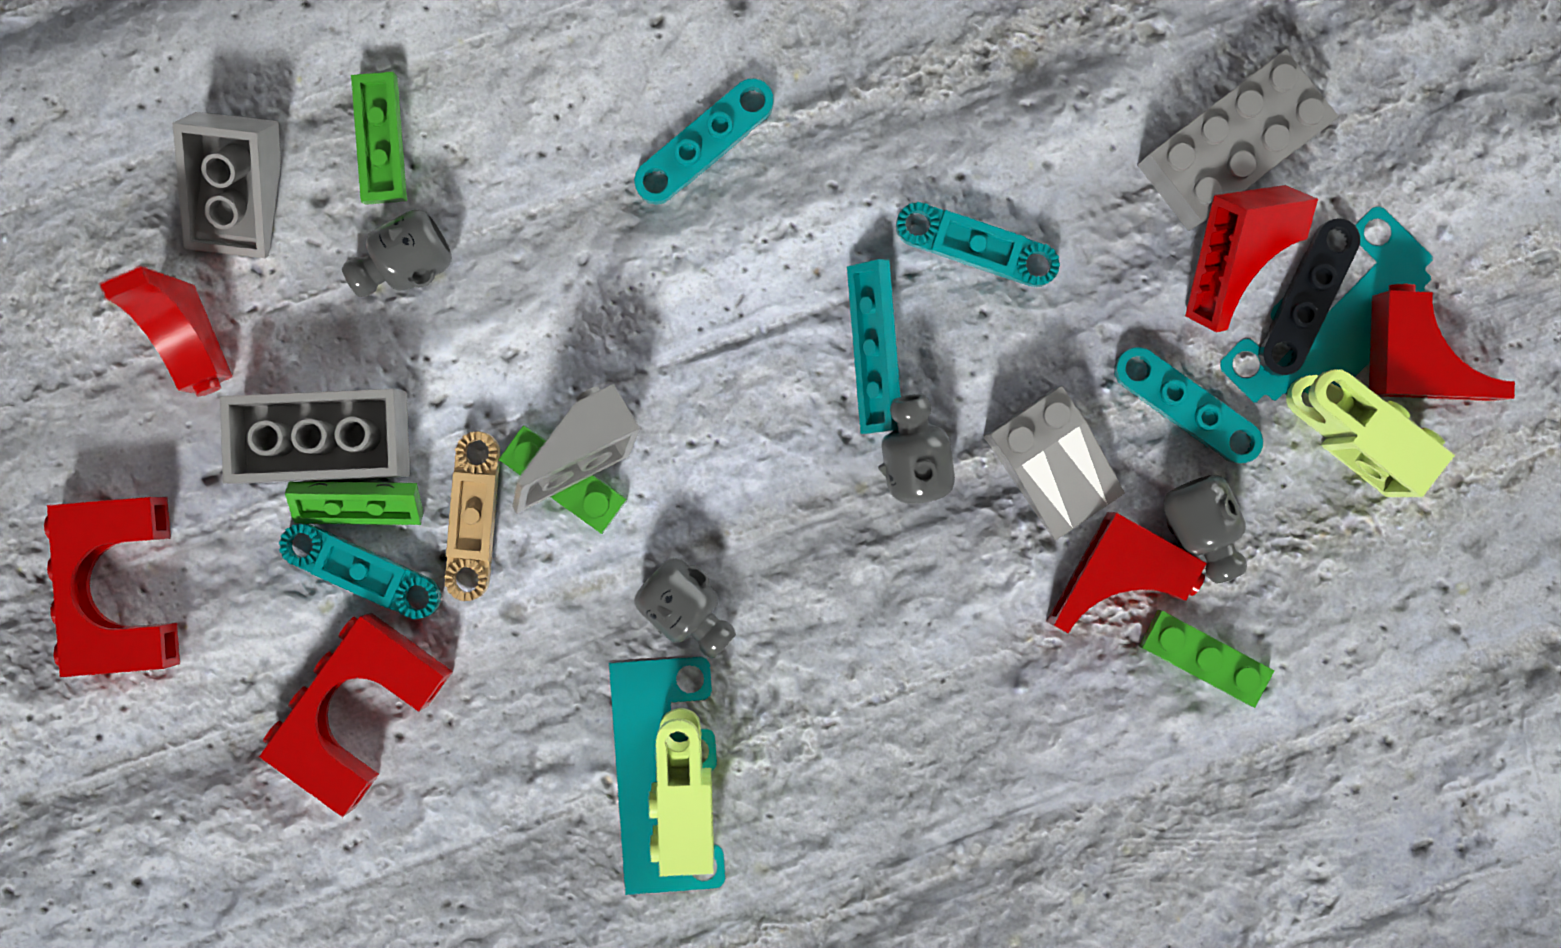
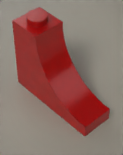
M1287 185L1214 195L1185 316L1214 332L1228 330L1240 298L1257 273L1267 262L1285 248L1297 242L1307 240L1318 198Z
M139 266L99 283L105 299L125 311L149 338L166 365L178 391L195 393L197 397L205 396L222 388L220 383L233 377L194 284L144 266Z
M1392 284L1388 285V291L1372 296L1369 389L1379 397L1473 401L1515 399V381L1501 380L1482 374L1461 360L1450 348L1436 321L1432 292L1416 291V285Z
M1107 512L1046 622L1069 634L1075 623L1091 607L1110 596L1134 590L1159 591L1176 599L1186 601L1189 595L1194 596L1201 588L1205 580V574L1202 572L1207 563L1119 513Z

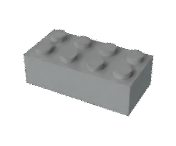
M1285 49L1151 152L1137 166L1186 229L1190 231L1209 218L1214 195L1244 191L1339 118V116L1287 49Z
M397 389L220 396L223 483L248 484L410 476L407 392Z

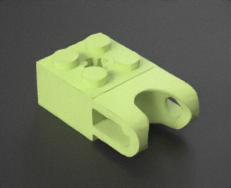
M1330 370L1320 375L1301 377L1295 380L1287 391L1286 403L1290 410L1326 438L1321 446L1386 497H1423L1455 456L1443 446L1445 441L1440 435L1428 428H1419L1408 418L1411 415L1404 407L1393 401H1384L1355 377L1343 370ZM1332 381H1335V382L1339 383V385L1341 386V388L1338 387V386H1336V385H1334V384H1332L1331 382H1332ZM1311 386L1309 402L1313 407L1305 406L1302 401L1303 389Z
M677 708L663 716L656 739L657 782L651 783V791H649L650 818H658V825H653V835L650 838L651 862H659L660 876L713 874L711 768H702V740L699 717L691 710ZM679 731L685 733L689 738L686 741L677 742L670 737V734Z

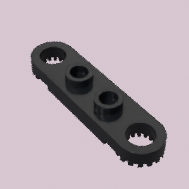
M1341 218L1332 219L1319 226L1316 233H1314L1313 239L1303 255L1272 320L1266 338L1259 349L1260 354H1258V357L1261 361L1259 363L1271 375H1290L1297 372L1304 364L1360 246V234L1352 222ZM1330 230H1340V233L1345 234L1344 238H1347L1345 240L1347 245H1345V249L1342 252H1335L1329 248L1327 235ZM1277 343L1287 344L1286 346L1290 347V351L1293 352L1291 354L1293 356L1291 362L1285 367L1276 364L1273 360L1272 350Z

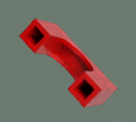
M142 497L47 505L48 515L44 520V530L50 541L51 558L47 564V572L50 580L53 582L54 600L51 604L50 614L53 623L56 624L57 643L53 654L54 661L59 667V676L72 677L158 670L179 665L177 622L138 626L118 624L100 612L94 603L90 589V579L94 565L100 556L111 547L126 542L171 539L168 497Z
M373 613L362 615L358 619L354 616L342 628L338 635L342 642L334 653L328 651L319 660L313 670L317 677L309 688L303 686L293 696L288 704V707L292 709L291 713L284 722L277 721L265 735L263 742L268 745L259 756L341 817H344L356 808L379 774L345 750L334 738L329 726L328 710L336 690L350 679L371 680L379 683L419 712L430 705L453 673L452 670Z

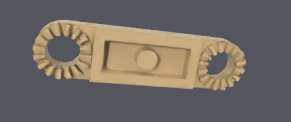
M479 431L470 432L462 436L455 448L446 550V573L444 578L448 593L461 601H471L481 597L487 591L490 584L500 447L493 436ZM477 440L486 443L490 453L486 462L481 465L472 464L467 457L469 445ZM464 567L471 568L478 574V586L471 592L463 591L456 582L458 572Z

